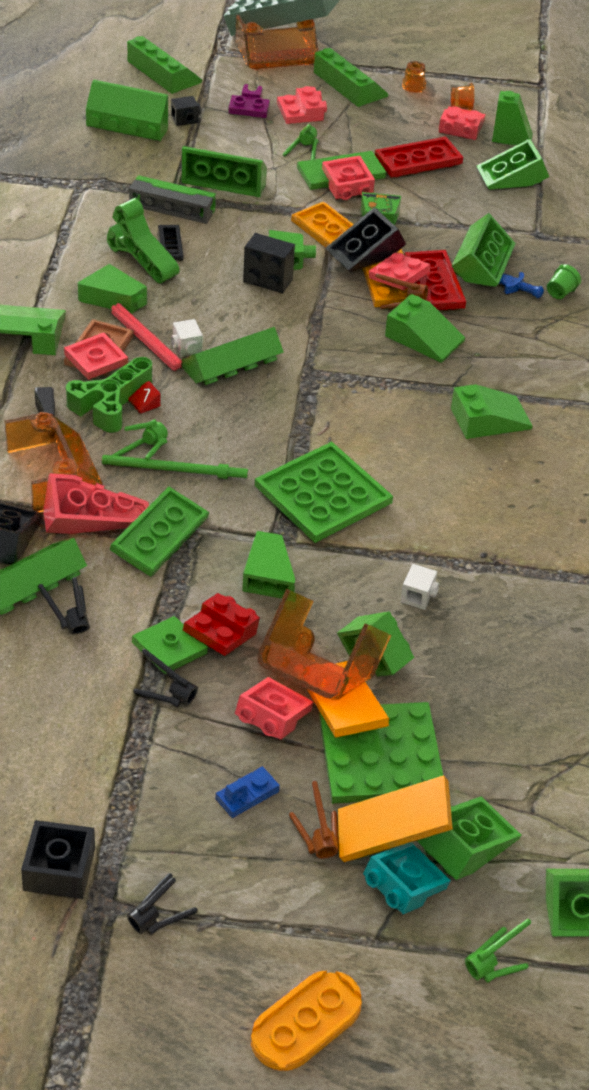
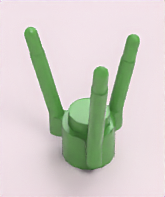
M307 124L300 131L298 138L286 149L283 156L290 153L301 142L304 145L312 144L311 160L315 159L316 148L319 142L316 139L317 130L311 124Z
M155 419L147 423L126 426L124 428L125 431L146 428L142 434L143 438L112 455L121 456L139 445L147 443L155 445L145 456V459L149 460L162 445L167 443L168 431L164 424L157 422Z
M526 919L506 935L504 934L507 932V928L502 927L475 952L465 958V965L470 975L475 980L484 978L488 983L497 977L528 969L529 965L523 963L495 970L494 967L497 966L498 962L494 952L529 926L531 920Z

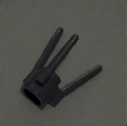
M76 577L72 578L76 607L67 610L65 618L45 587L39 584V590L59 619L62 629L68 628L70 634H80L90 628L86 614L83 586H78Z
M143 649L142 653L174 680L169 688V693L172 694V697L140 689H134L133 692L144 697L170 703L177 708L181 703L188 706L194 700L198 687L178 675L148 650Z
M168 873L144 900L127 914L130 925L139 934L147 930L150 935H153L159 929L198 912V909L194 907L157 922L156 919L159 917V912L153 904L176 882L171 873Z

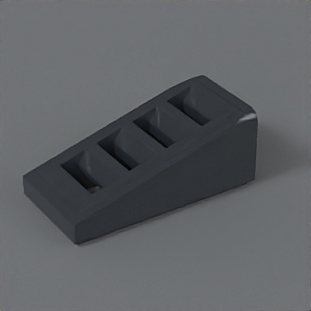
M158 225V241L176 261L183 260L180 226Z
M36 387L34 389L36 408L48 435L54 436V388Z

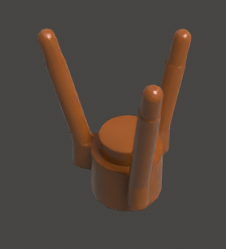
M378 273L375 275L376 278L408 287L407 297L413 294L427 300V285L409 283ZM401 302L381 305V309L396 308Z
M313 781V793L321 828L314 831V836L311 840L294 812H290L289 817L307 844L309 853H316L318 858L326 859L336 855L339 851L337 812L333 811L331 813V831L327 827L318 783Z

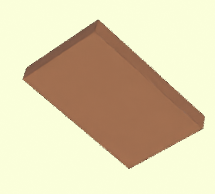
M92 319L76 343L104 332L124 352L134 337V330ZM65 356L64 365L76 368V366Z

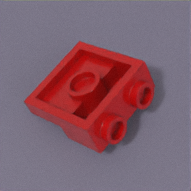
M217 593L202 603L201 612L184 622L183 631L226 656L256 635L260 617L257 616L253 609H246L238 605L233 597Z

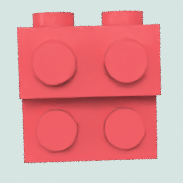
M305 86L303 88H296V95L277 97V105L286 124L324 121L327 104L326 101H322L321 91H316L315 87Z
M448 106L440 118L439 132L476 140L485 121V114L475 110L469 111L459 107Z
M360 155L322 162V170L329 180L328 187L335 199L348 200L352 196H362V192L373 193L375 179Z
M267 677L240 695L235 714L242 722L261 728L265 735L281 740L295 730L299 719L311 712L314 702Z

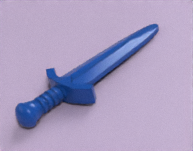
M519 272L518 278L503 273L499 284L505 286V294L522 290L533 294L536 298L542 297L544 288L523 282V272Z

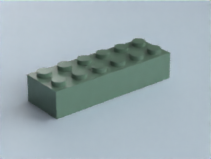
M235 0V3L228 8V11L223 16L230 35L234 36L328 16L340 0Z

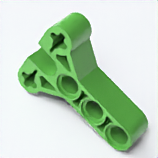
M133 198L116 206L112 218L117 224L109 227L107 234V243L110 249L114 252L122 250L131 253L159 284L177 276L180 271L179 265L150 232L141 202Z
M137 357L104 380L86 382L72 380L66 384L67 408L79 416H83L93 409V424L109 433L120 431L123 426L122 405L127 403L128 398L147 381L152 383V361L146 357Z

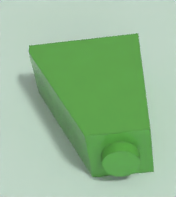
M500 91L492 142L518 145L528 139L532 141L533 133L520 94L513 91Z
M111 264L77 282L78 300L83 303L109 309L113 305L120 303L131 314L147 305V286Z
M263 531L256 532L243 572L242 591L293 601L295 576L282 535Z

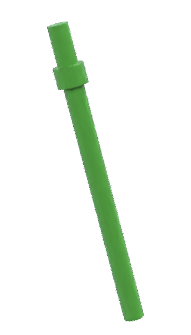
M113 455L102 456V464L216 475L222 479H228V477L248 478V469L229 467V464L214 466Z

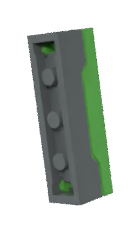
M140 175L137 176L136 180L129 187V200L133 198L138 199L145 210L204 224L208 223L215 212L216 193Z

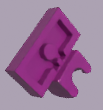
M244 84L242 96H231L229 114L267 118L270 99H262V86H258L255 91H250L248 84Z

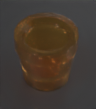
M411 61L407 64L402 80L403 89L409 92L425 90V65L422 62Z
M471 82L466 86L451 87V107L467 108L469 111L474 110L475 85Z

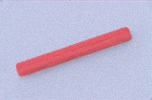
M117 303L111 307V313L128 329L134 330V335L173 371L181 369L182 360L124 306Z

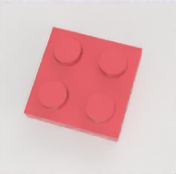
M395 252L369 270V278L405 290L408 287L376 278L375 275L378 273L409 283H415L430 272V264Z
M104 332L64 347V355L88 380L123 367L128 363V356Z

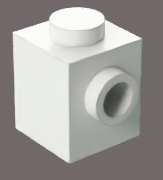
M195 319L173 323L171 342L173 348H177L180 357L202 352L203 335Z
M412 564L403 583L401 603L425 610L430 598H435L439 589V583L436 582L437 571Z

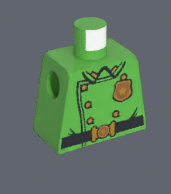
M362 192L361 217L375 207L395 225L400 212L401 196Z

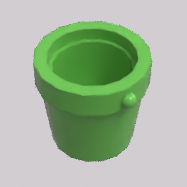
M561 264L547 284L548 293L555 299H563L570 292L575 291L581 284L579 272L570 265Z

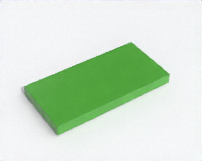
M372 151L297 162V169L310 190L327 188L329 186V180L322 170V162L359 155L375 180L386 178V171Z
M168 487L110 545V551L152 577L203 524L210 512L173 488Z

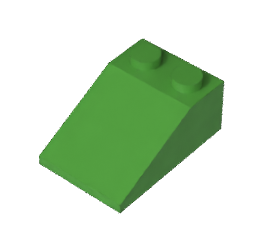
M531 139L476 166L488 189L533 186L550 177L543 159Z
M410 294L387 315L385 337L442 363L465 341V337L430 302L419 296Z
M477 384L454 387L451 410L466 439L532 429L533 426L517 396Z
M478 797L451 807L452 830L416 841L424 848L427 854L444 867L447 874L458 880L476 872L518 841L522 835L483 797Z

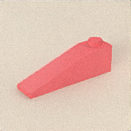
M50 473L43 510L46 533L75 534L125 529L149 507V502L123 492H111L104 489V486L98 483L96 485L82 481L81 477L76 475Z

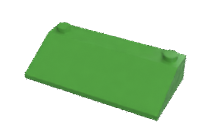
M0 305V333L32 336L33 354L56 355L66 310Z

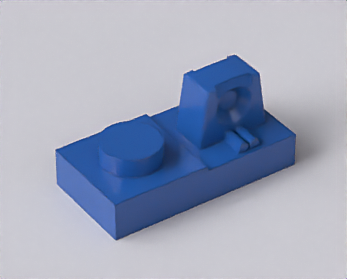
M262 766L216 792L215 799L230 817L234 818L278 793L280 785Z

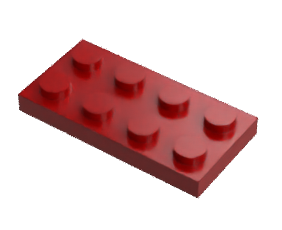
M446 136L375 150L376 158L391 178L444 167H453L454 165L463 164L464 158Z
M446 250L404 253L405 256L430 264V272L415 282V284L428 286L426 301L430 302L437 310H455L466 307V299Z

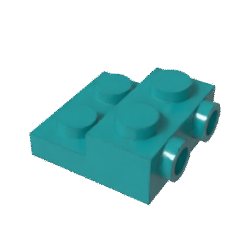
M412 842L371 856L363 872L367 884L371 888H377L385 896L388 906L398 909L402 914L422 907L427 897L446 890L451 882Z

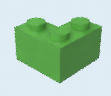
M390 611L358 616L337 632L348 655L365 654L377 677L393 675L415 658L410 650L409 643L404 639L397 626V621Z

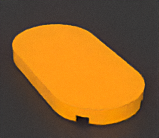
M319 971L309 976L263 1012L254 1022L251 1034V1047L257 1059L265 1066L280 1071L293 1070L305 1064L358 1019L362 1005L361 991L358 984L347 974L335 971V973Z

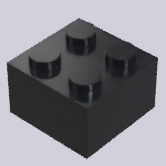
M254 233L244 246L243 282L283 294L293 280L295 244Z
M35 820L21 868L23 891L83 899L95 853V828Z

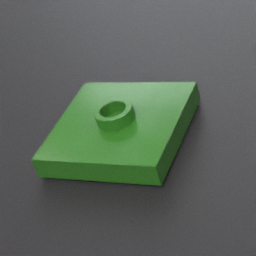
M175 616L132 635V643L141 652L143 649L148 650L172 670L206 655L208 650L204 643L183 631L184 624ZM158 667L164 674H167L160 667Z

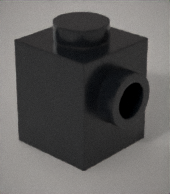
M194 96L171 99V117L176 126L199 123L201 106L200 103L196 102Z

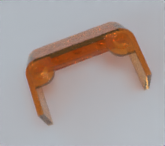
M236 15L235 42L249 68L265 69L314 64L315 52H318V44L313 19L297 22L296 27L262 30L255 22L244 24L241 16Z
M41 412L5 420L8 453L55 443L63 460L57 461L53 465V474L76 475L81 477L82 481L86 483L103 485L80 434L52 414ZM48 477L31 481L32 510L44 512Z
M286 589L258 652L259 665L330 700H339L370 680L376 672L391 635L364 623L345 668L311 653L315 636L313 631L303 626L314 601Z

